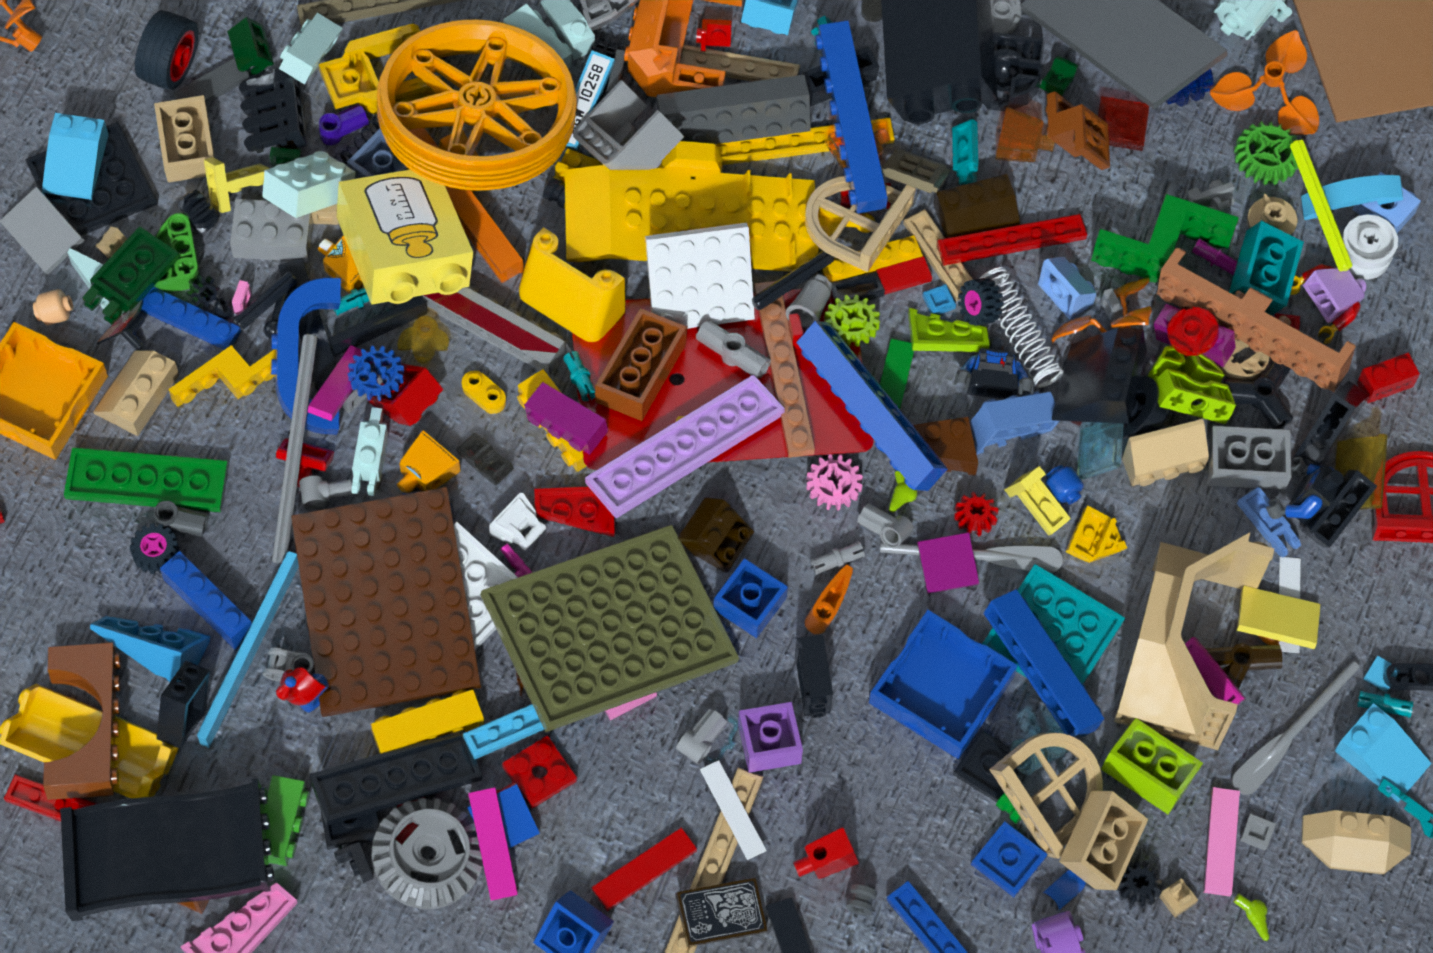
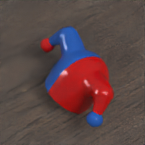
M300 667L294 671L292 669L284 671L280 680V686H278L275 692L277 698L284 701L287 700L294 705H299L302 710L310 713L320 706L319 697L329 687V683L324 675H311L305 668Z

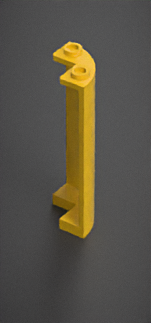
M34 684L21 692L18 699V704H20L18 713L3 721L0 727V744L42 762L59 760L79 751L93 738L100 726L103 711L39 684ZM115 716V721L119 722L120 736L115 738V744H118L119 761H114V768H118L119 783L114 785V792L131 799L153 797L161 787V784H159L164 774H168L179 748L157 740V733Z

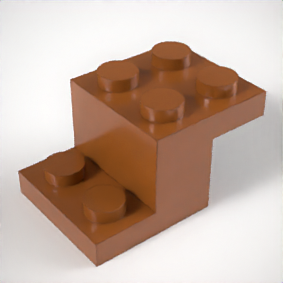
M1057 92L1047 94V135L1050 140L1074 157L1082 155L1100 170L1110 168L1108 124L1083 104L1074 106Z

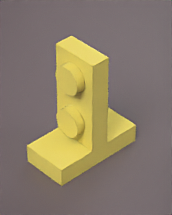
M214 157L204 159L210 204L221 213L231 211L228 192L235 193L241 191L246 186L263 185L264 171L270 168L260 163L225 173L223 162Z
M1038 466L1020 476L1004 491L1010 498L1017 495L1049 536L1071 518L1041 481V478L1046 474Z

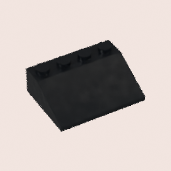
M1116 328L1071 344L1052 413V421L1129 424L1147 351L1143 328Z

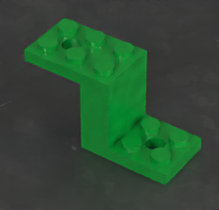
M1166 194L1149 244L1100 229L1091 261L1096 262L1102 267L1118 269L1127 275L1134 274L1143 278L1149 277V282L1156 283L1159 282L1162 267L1175 250L1180 234L1192 240H1199L1201 238L1214 247L1228 249L1239 217Z

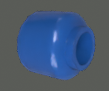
M1059 465L1046 475L1045 486L1059 504L1067 502L1071 505L1081 498L1080 492L1084 487V483L1072 467Z

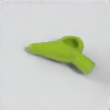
M900 471L894 473L897 486L894 488L889 506L891 513L895 512L905 503L912 502L917 498V490H913L906 485L905 478Z
M1240 893L1237 894L1233 903L1245 910L1248 920L1255 927L1259 936L1264 941H1268L1269 933L1266 921L1268 911L1266 904L1259 899L1249 901Z

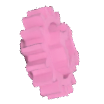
M829 454L828 461H824L820 457L818 459L819 466L816 464L811 465V472L807 473L806 480L809 482H807L806 489L812 490L810 492L811 499L818 498V506L824 502L826 503L827 510H830L832 505H835L836 509L840 510L841 504L844 503L845 506L850 507V499L858 500L857 492L862 491V484L860 483L863 476L858 474V466L851 467V459L844 462L842 461V455H839L837 460H833V456ZM832 476H833V480L835 481V483L838 484V485H837V489H836L835 484H834L833 481L831 480Z

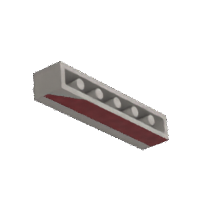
M472 286L462 288L450 295H443L439 292L421 295L426 308L537 370L544 369L548 376L565 353V341H563L560 335L554 332L549 333L542 329L537 322L533 320L527 321L520 317L515 310L500 306L492 297L482 296Z

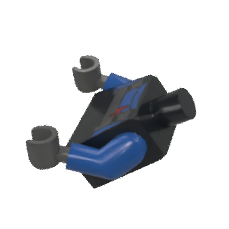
M997 338L990 340L989 349L981 348L977 355L971 356L960 370L957 371L954 385H957V383H964L966 385L965 388H968L967 395L1006 399L1017 395V391L1019 395H1022V391H1029L1031 394H1034V380L1029 378L1021 362L1016 360L1014 352L1004 351L1005 341Z
M1297 456L1293 458L1296 465H1291V471L1296 477H1304L1290 503L1286 507H1282L1279 499H1271L1268 502L1270 506H1267L1266 510L1272 519H1278L1286 515V517L1297 518L1306 526L1332 504L1344 482V478L1338 470L1324 464L1322 466L1313 464L1307 466L1302 457Z

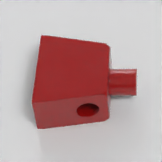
M843 827L806 845L804 848L808 856L793 862L799 877L815 871L818 879L859 864Z

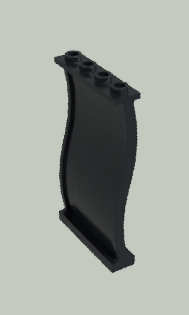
M257 778L252 779L250 784L212 792L117 800L78 809H72V807L60 808L65 912L71 921L83 920V916L126 907L194 902L236 896L259 890L271 891L270 881H274L273 865L268 862V855H272V844L270 838H266V830L270 829L269 815L264 813V804H268L266 787L262 788Z

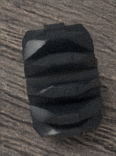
M198 190L185 194L178 201L180 211L188 217L192 227L199 233L209 231L219 221L213 206Z
M1136 861L1133 864V868L1128 865L1117 891H1122L1120 895L1121 900L1130 899L1129 907H1133L1135 902H1138L1140 909L1145 907L1146 902L1153 905L1155 897H1160L1162 893L1159 887L1162 886L1163 881L1156 878L1159 873L1158 870L1149 871V863H1146L1141 868L1139 862ZM1138 881L1143 883L1141 889L1136 887Z

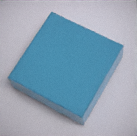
M946 284L923 292L922 297L930 313L940 315L956 309V303Z

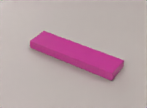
M350 345L309 404L308 413L329 421L333 420L353 391L351 388L352 381L348 379V373L350 372L348 365L349 363H354V355L362 356L361 349Z
M494 787L468 793L490 900L516 896L518 894L496 789Z

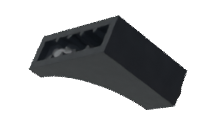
M1350 381L1345 383L1333 394L1294 456L1302 457L1307 465L1320 466L1338 438L1358 415L1370 394Z

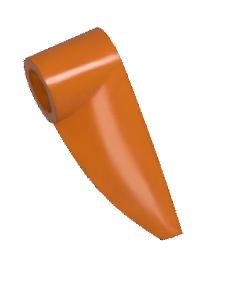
M846 564L834 576L806 616L804 622L809 632L813 634L824 633L837 614L853 572V568Z

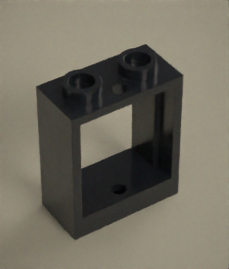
M185 660L161 694L157 740L179 749L183 747L205 715L210 670Z

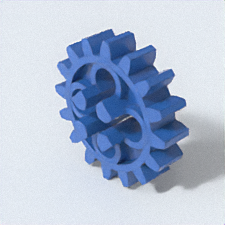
M371 346V352L361 349L362 356L354 355V363H349L348 365L350 371L348 379L352 381V390L357 389L359 397L367 394L369 401L373 396H377L378 401H381L384 394L391 398L390 391L398 392V383L404 382L402 374L405 372L404 366L401 365V358H395L393 350L386 353L385 346H382L379 351H376L374 346ZM368 362H374L375 371L378 375H381L382 383L385 385L378 384L377 375L375 372H371V366Z

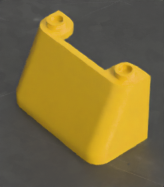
M543 227L535 235L519 284L520 299L587 342L599 341L625 314V278L615 271L607 269L599 271L593 278L588 277L553 255L558 248V238L554 233Z

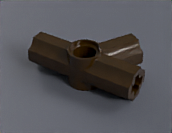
M1240 643L1234 647L1205 648L1238 689L1250 670L1282 668V649L1280 645L1249 646ZM1238 654L1243 655L1247 662L1240 663L1236 661L1234 656Z

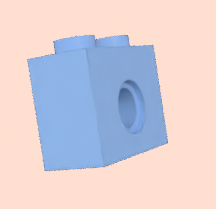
M1402 187L1404 200L1381 204L1389 209L1383 208L1377 201L1354 205L1352 210L1360 216L1367 214L1379 216L1387 220L1395 228L1396 233H1398L1416 213L1421 200L1413 192L1407 191Z

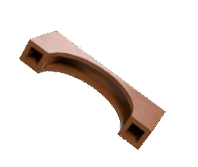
M113 643L48 647L47 670L51 683L71 685L85 690L100 703L103 712L97 732L83 748L68 757L44 762L43 787L47 800L114 795V785L119 783L118 768H114V761H119L118 744H115V738L120 736L119 722L115 721V715L120 714L119 698H116V692L121 690L120 676L116 675V671L121 669V655L115 652Z

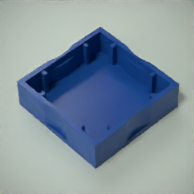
M927 610L908 637L900 655L890 663L872 689L869 704L959 760L1014 679L1018 665L988 646L970 639L959 628Z

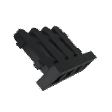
M278 68L272 69L273 73L263 76H249V80L243 81L239 85L241 94L245 97L250 96V98L242 101L240 105L244 114H252L251 117L244 119L242 122V126L247 133L254 132V135H250L244 140V145L250 152L256 151L261 153L264 152V148L277 144L285 146L288 145L287 141L291 140L294 141L297 148L307 146L300 81ZM274 89V91L258 95V93ZM276 107L274 110L260 114L261 111ZM278 125L277 128L262 132L263 129H267Z

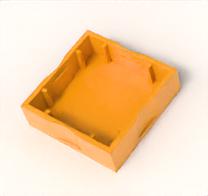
M13 322L0 342V434L56 460L108 377L104 363L72 348L60 346L49 340L46 336Z

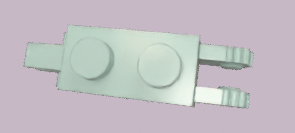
M372 407L369 421L360 423L352 467L353 494L359 493L361 480L369 481L367 486L368 495L374 496L377 482L381 481L388 444L387 423H382V408Z

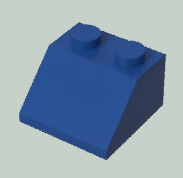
M570 890L555 902L533 943L546 953H595L606 938L614 921Z

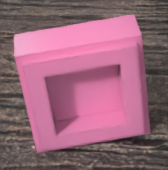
M240 280L232 300L235 314H239L248 306L252 295L248 282Z

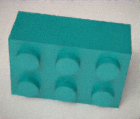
M1263 221L1255 224L1245 233L1229 293L1234 295L1236 291H1240L1246 294L1251 287L1273 299L1265 311L1267 314L1272 316L1285 308L1290 296L1304 241Z

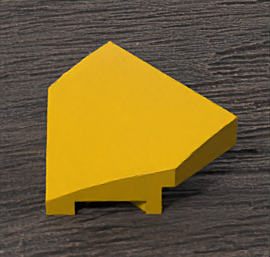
M1087 505L1083 509L1065 552L1091 563L1126 550L1127 546L1125 541H1122L1116 527V518L1111 519L1109 516Z

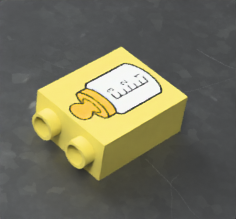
M411 169L340 181L338 183L336 217L371 305L388 301L394 304H401L416 296L438 292L443 295H450L470 286L473 250L445 185L430 181Z

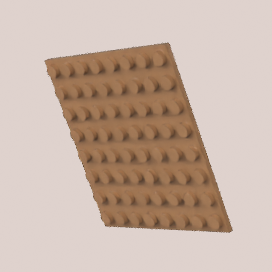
M1293 0L1336 123L1433 106V0Z

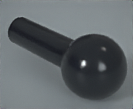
M285 294L275 302L272 318L264 325V334L269 339H271L272 334H276L279 314L287 299Z

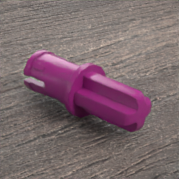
M1199 238L1192 253L1210 262V266L1215 264L1232 275L1235 273L1236 260L1222 253L1221 248L1217 249Z

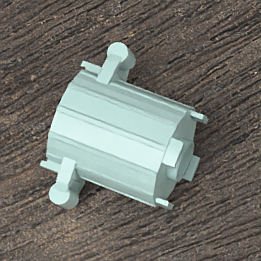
M1221 0L1214 13H1217L1219 21L1223 24L1220 29L1229 36L1233 32L1237 36L1246 37L1245 39L1248 40L1251 36L1255 35L1270 15L1277 18L1279 22H1284L1292 14V10L1284 3L1285 0Z

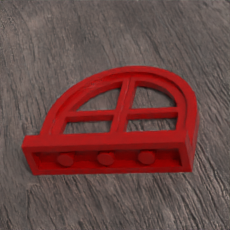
M1411 451L1402 453L1389 459L1379 469L1374 481L1377 488L1372 493L1375 522L1372 529V540L1433 543V516L1430 494L1433 495V487H1429L1427 467L1433 468L1432 452ZM1416 466L1419 487L1387 486L1395 473L1404 468ZM1386 493L1419 494L1422 515L1388 514Z

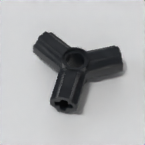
M1271 359L1256 381H1224L1223 384L1229 386L1235 403L1251 404L1254 408L1259 409L1272 429H1282L1293 420V416L1277 394V391L1291 368L1284 364H1277Z

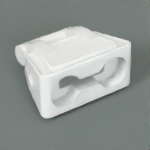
M519 493L490 523L489 535L508 544L514 542L522 549L527 550L545 531L546 526L536 518V511L525 494ZM529 526L532 529L524 537L522 533Z

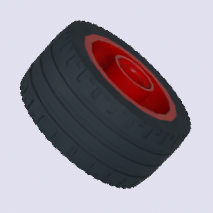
M161 10L155 13L146 25L138 44L134 66L136 76L149 84L163 89H176L185 79L194 60L199 38L198 25L194 21L172 12Z

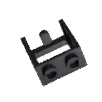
M824 635L799 637L796 641L795 659L797 660L796 667L804 716H811L812 718L824 717L826 713H830L833 699Z

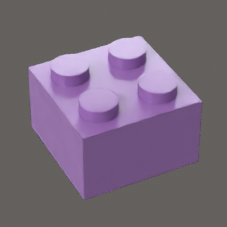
M792 702L739 711L738 728L749 773L801 764L803 748Z

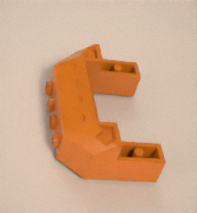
M639 0V6H635L633 16L635 24L630 28L629 41L631 42L629 47L626 46L624 60L628 61V72L646 95L657 97L659 94L725 86L726 71L680 64L694 0ZM704 0L742 7L743 0Z

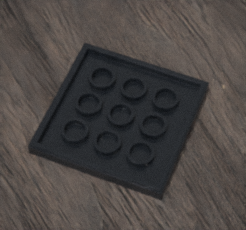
M118 121L106 126L109 135L92 200L44 193L81 236L158 204ZM47 151L25 159L36 185L41 191Z

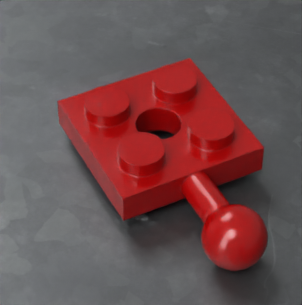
M546 736L502 763V767L512 780V783L501 790L496 789V794L517 784L523 798L530 808L533 809L577 782V777L550 738ZM535 767H543L546 769L547 774L542 778H537L532 774V770Z

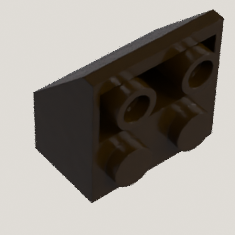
M705 497L678 536V540L696 557L722 572L728 573L754 534V531L724 499Z

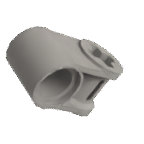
M275 647L269 649L270 659L267 669L263 671V676L267 679L280 681L284 671L289 669L294 671L296 668L306 665L309 666L307 671L311 675L315 674L313 659L308 654Z

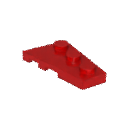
M589 487L534 489L535 511L538 518L615 538L614 516Z

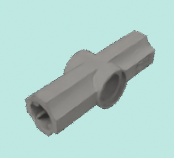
M710 320L705 321L696 334V339L720 354L725 364L738 366L750 375H754L757 379L762 378L771 365V360L747 345L742 335L729 333Z

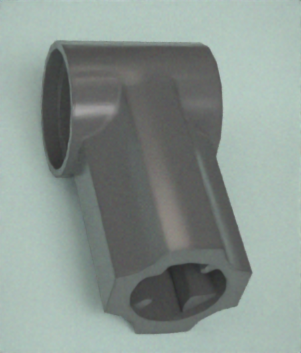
M162 501L154 509L157 527L159 524H162L164 528L168 527L171 531L203 537L206 531L207 513L177 507L170 501ZM170 513L173 515L168 520L161 519L163 514Z

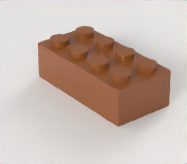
M640 308L595 385V402L643 421L686 345L687 326Z

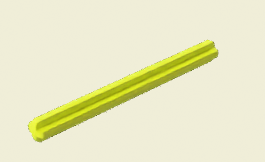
M1295 140L1290 144V148L1336 266L1340 272L1348 271L1353 264L1305 142L1303 140Z

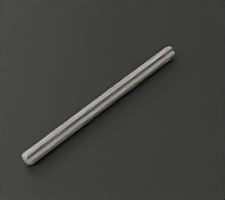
M304 334L272 557V561L276 564H282L289 546L292 524L291 515H293L317 343V336L311 334Z

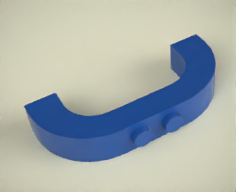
M341 278L312 280L294 290L283 304L277 322L276 334L271 336V349L276 350V359H271V375H276L277 397L282 409L291 420L298 377L299 323L306 314L313 310L339 309L341 303ZM307 408L305 429L319 434L337 435L339 431V411L333 420L329 421L308 413Z

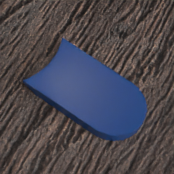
M1069 870L1043 893L1050 896L1060 910L1084 889L1086 882Z

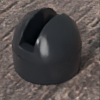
M226 297L217 299L214 304L215 315L224 320L231 318L234 315L232 301ZM222 304H226L228 311L223 312Z

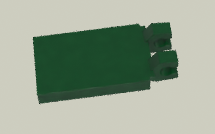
M139 226L90 279L92 286L82 297L85 301L84 306L93 311L104 297L109 301V304L102 311L105 315L104 320L113 325L121 317L123 311L125 313L128 310L131 312L179 260V253Z

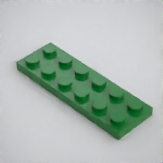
M72 448L64 498L68 500L156 507L162 501H170L181 508L221 513L228 462L224 460Z

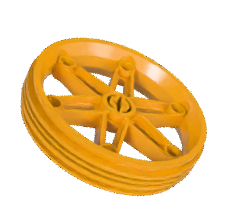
M458 20L424 29L408 38L392 53L378 83L377 118L385 141L391 151L405 166L418 175L452 188L495 190L515 186L538 176L553 165L561 156L571 138L575 125L576 90L571 74L562 58L552 47L537 36L518 27L501 22ZM460 54H481L470 76L440 58ZM505 59L517 62L543 78L541 80L500 82ZM488 64L494 66L490 85L480 82ZM412 71L437 93L409 102H400L395 105L397 91L403 80ZM438 72L459 87L460 90H453L434 73ZM556 103L558 105V114L555 122L543 138L517 115L518 113L536 108L553 106ZM495 117L500 118L518 132L520 136L517 137L493 119ZM464 123L474 126L466 145L459 143ZM453 126L447 151L427 144L408 131L415 128ZM484 132L515 150L511 153L495 156H472Z

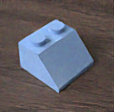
M1065 257L1047 258L1043 262L1038 285L1069 320H1072L1094 304L1096 290L1090 281H1085L1080 275L1075 264L1069 263Z

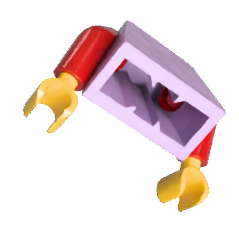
M1320 264L1301 273V277L1295 276L1293 284H1296V286L1291 288L1290 294H1298L1303 284V287L1326 322L1333 323L1331 326H1323L1318 333V337L1324 332L1328 333L1330 337L1324 341V344H1329L1337 330H1343L1355 320L1361 309L1360 302L1365 297L1366 283L1361 278L1355 279L1349 270L1340 272L1338 268Z

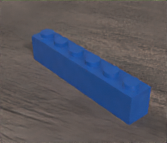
M1016 589L992 600L983 614L1064 734L1080 739L1096 731L1105 719L1100 708L1094 704L1087 693L1086 687L1079 682L1072 671L1071 665L1064 660L1058 651L1056 643L1049 638L1043 629L1041 621L1034 616L1026 599Z

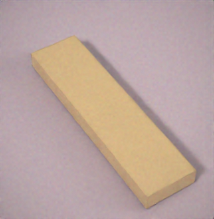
M924 209L905 219L903 222L904 226L911 236L915 235L920 250L943 284L947 285L955 302L960 300L961 298L958 297V294L962 293L960 290L961 286H965L964 283L973 279L962 263L943 266L936 243L937 240L945 238L928 212Z

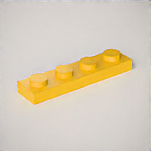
M915 235L888 242L868 272L838 258H834V262L823 268L821 273L832 283L876 272L877 269L919 258L923 255Z

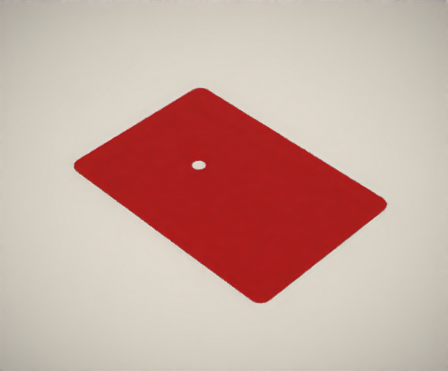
M792 289L783 295L785 310L793 303L802 289ZM831 294L821 314V322H825V312H828V305H835ZM650 298L625 300V314L599 341L587 342L572 333L574 351L579 353L584 367L589 370L590 380L594 388L639 309L651 312ZM755 307L754 320L717 324L729 333L742 335L747 345L768 358L759 311ZM700 327L687 328L686 345L643 421L596 403L595 398L591 400L589 393L587 394L589 401H583L577 388L578 403L606 419L608 428L607 434L590 455L583 451L585 465L593 470L600 469L675 423L678 416L690 414L752 375L738 366L725 364L720 354L698 341L696 334ZM851 342L849 348L862 362L860 345L857 347L854 342ZM802 349L794 350L815 448L814 455L858 453L870 450L874 443L872 436L862 430L859 420L846 410V404L831 391V385L827 380L817 374L815 365L802 355ZM769 366L766 374L762 378H758V380L776 399ZM679 373L684 376L685 380L681 385H673L669 381L670 376ZM778 418L709 462L788 457L781 419Z

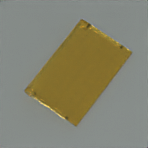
M1378 434L1375 437L1352 438L1337 442L1335 470H1338L1343 477L1348 470H1358L1377 485V488L1359 510L1382 508L1388 439L1386 434Z

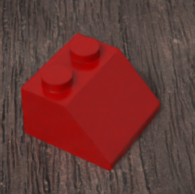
M401 364L404 366L405 373L402 374L404 382L398 383L399 391L391 390V398L384 394L381 401H378L377 396H373L368 402L376 408H382V412L396 423L411 426L421 419L422 413L428 406L433 405L437 401L438 395L444 389L425 367Z

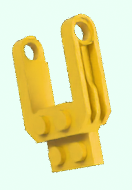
M408 24L349 41L341 58L319 64L320 74L335 109L357 103L365 111L377 114V89L379 81L370 60L392 54L404 41L421 31L417 24ZM420 77L401 83L396 94L395 105L400 102H409L437 93Z

